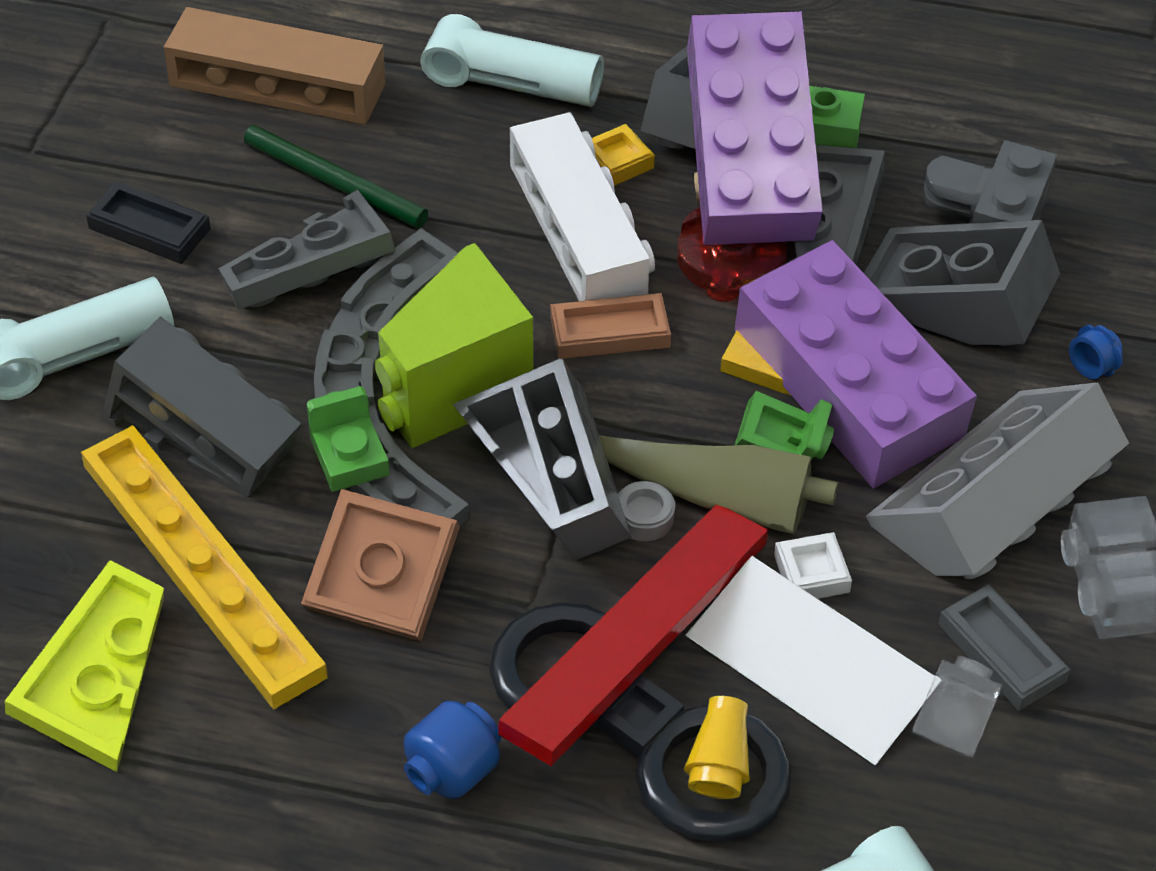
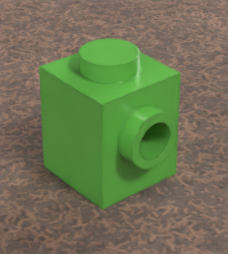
M809 86L815 145L857 148L865 94Z

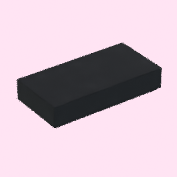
M118 181L109 188L86 215L89 229L180 264L187 259L211 229L209 215Z

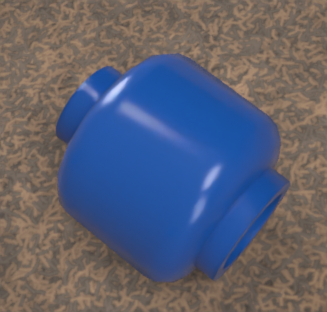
M457 701L441 703L404 736V751L408 760L404 764L405 774L410 782L423 794L430 795L436 792L442 797L449 799L462 797L499 764L500 749L498 743L501 742V736L498 735V726L483 708L473 702H467L465 705Z

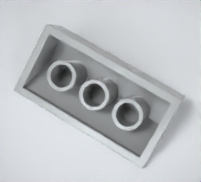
M1098 382L1019 391L867 514L866 518L871 527L935 576H963L965 579H973L990 571L997 563L995 557L1009 545L1019 543L1031 536L1036 530L1034 524L1048 512L1058 510L1071 502L1074 498L1073 491L1084 481L1106 472L1112 465L1110 459L1126 447L1129 442Z

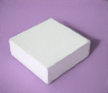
M834 532L775 543L774 557L780 574L817 599L850 593L852 579Z

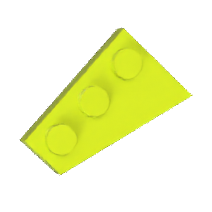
M110 560L5 700V714L117 772L162 608L164 587Z

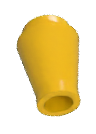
M714 696L709 699L707 714L684 767V771L689 775L688 788L693 792L710 798L734 799L740 796L742 785L749 782L746 726L748 704L746 702L729 696Z

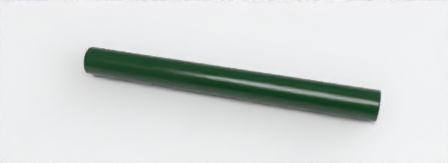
M251 125L244 134L245 144L348 195L359 190L370 206L416 229L422 228L427 221V209L256 125Z

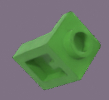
M363 386L331 392L307 402L310 440L332 492L390 476L389 461L370 419L368 396Z

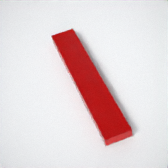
M715 505L499 719L498 735L552 766L727 586L751 556L755 557L766 545L768 529L728 508Z

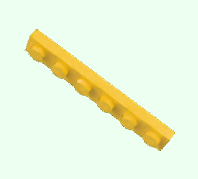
M134 425L81 452L85 469L273 710L328 679L326 663Z

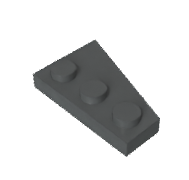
M816 145L822 215L814 240L794 241L796 258L833 240L857 266L886 168L885 151Z
M356 190L342 198L345 208L328 218H325L323 213L317 212L303 220L304 229L300 234L291 239L283 237L271 238L218 269L224 287L238 310L246 307H261L271 303L280 294L299 287H314L322 284L329 276L352 267H367L376 263L381 256L396 251L391 232L359 190Z

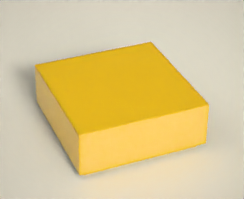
M627 124L592 138L595 158L600 167L606 166L609 169L614 186L654 169L655 155Z

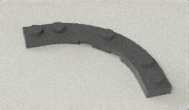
M420 228L395 247L396 251L386 254L363 273L341 299V310L333 320L330 329H325L322 334L316 355L314 391L315 398L358 386H363L367 393L370 419L388 458L390 476L349 487L352 492L454 519L461 526L469 520V504L422 470L398 447L385 428L384 423H380L374 399L375 360L380 358L378 332L458 254L452 248Z

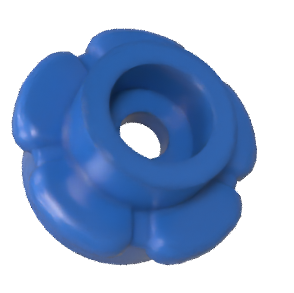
M1092 325L1083 326L1078 331L1077 337L1069 345V356L1072 364L1080 374L1087 378L1096 379L1102 375L1110 377L1122 365L1123 347L1119 337L1113 331L1101 325L1096 327Z

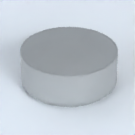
M649 481L634 482L625 486L618 493L632 537L630 539L645 542L654 541L665 536L673 527L675 500L672 494L662 485Z

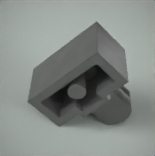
M1004 140L993 168L947 156H939L927 166L923 200L928 207L970 218L969 224L1040 220L1047 203L1057 154Z

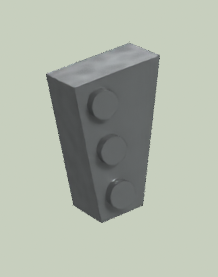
M161 316L115 360L101 417L102 420L115 427L122 420H125L146 431L147 433L143 438L150 446L158 450L165 443H168L191 455L187 460L188 466L247 498L291 452L301 426V422L293 417V414L286 405L279 400L266 397L249 384L236 367L220 362L203 349L190 332L183 328L174 327Z
M562 358L453 404L575 560L632 538L586 393Z

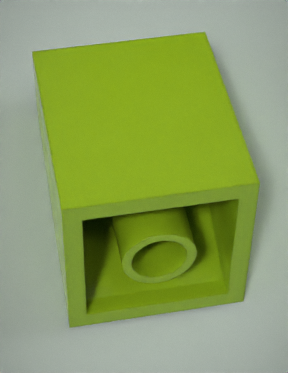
M475 243L464 247L378 332L380 358L375 360V369L383 388V397L378 399L379 411L386 426L391 431L398 429L411 448L468 424L455 408L454 403L533 370V316Z

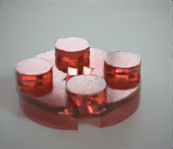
M700 207L690 212L682 223L681 233L677 240L678 265L691 282L703 289H707V294L713 300L719 302L733 301L739 296L740 287L786 264L787 242L728 244L732 248L743 247L740 251L722 249L723 244L704 245Z

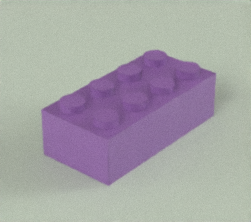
M802 11L693 15L689 30L687 56L704 245L814 240L822 215V202Z
M833 240L740 287L735 332L738 331L783 379L784 388L806 412L810 413L821 399L832 403L827 425L834 427L831 441L873 489L956 443L966 435L977 395Z

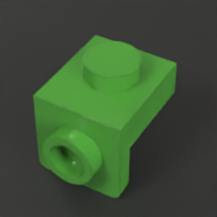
M755 391L747 403L735 445H756L809 456L811 460L813 457L821 460L828 450L834 433V427L827 425L832 403L821 399L813 410L808 413Z

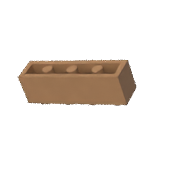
M190 7L185 8L164 45L170 86L364 125L367 124L386 84L382 44Z

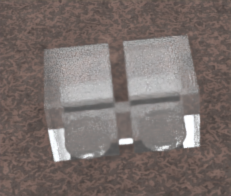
M1146 496L1075 504L1069 528L1061 533V551L1064 562L1068 567L1074 566L1079 580L1078 600L1081 611L1085 616L1092 617L1099 639L1156 632V550L1146 551V548L1156 547V521Z

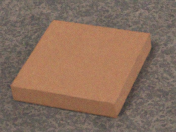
M341 489L301 604L310 611L421 642L460 529L457 520Z

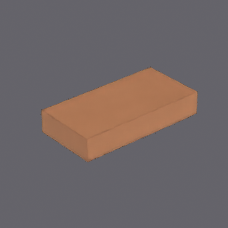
M662 293L550 304V319L558 359L670 348L671 332Z

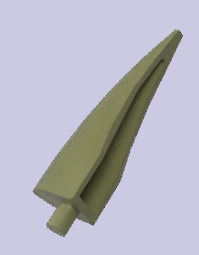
M599 436L607 462L642 481L660 484L672 495L710 510L715 505H719L766 528L794 534L803 516L807 500L833 506L836 502L839 482L812 477L811 457L756 445L704 446L668 444Z

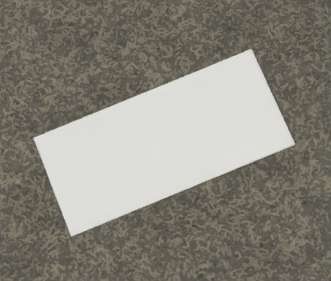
M753 556L749 558L685 635L874 765L878 763L942 681Z

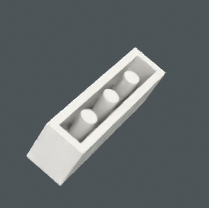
M571 112L510 127V167L578 300L588 301L648 294L649 273L655 270L652 249L647 240H639L628 204L625 202L619 203L615 195L614 182L609 169L606 166H599L595 158L594 144L590 134L587 131H580Z

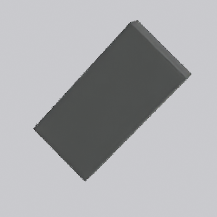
M989 584L941 611L938 625L1018 711L1067 682L1071 669Z

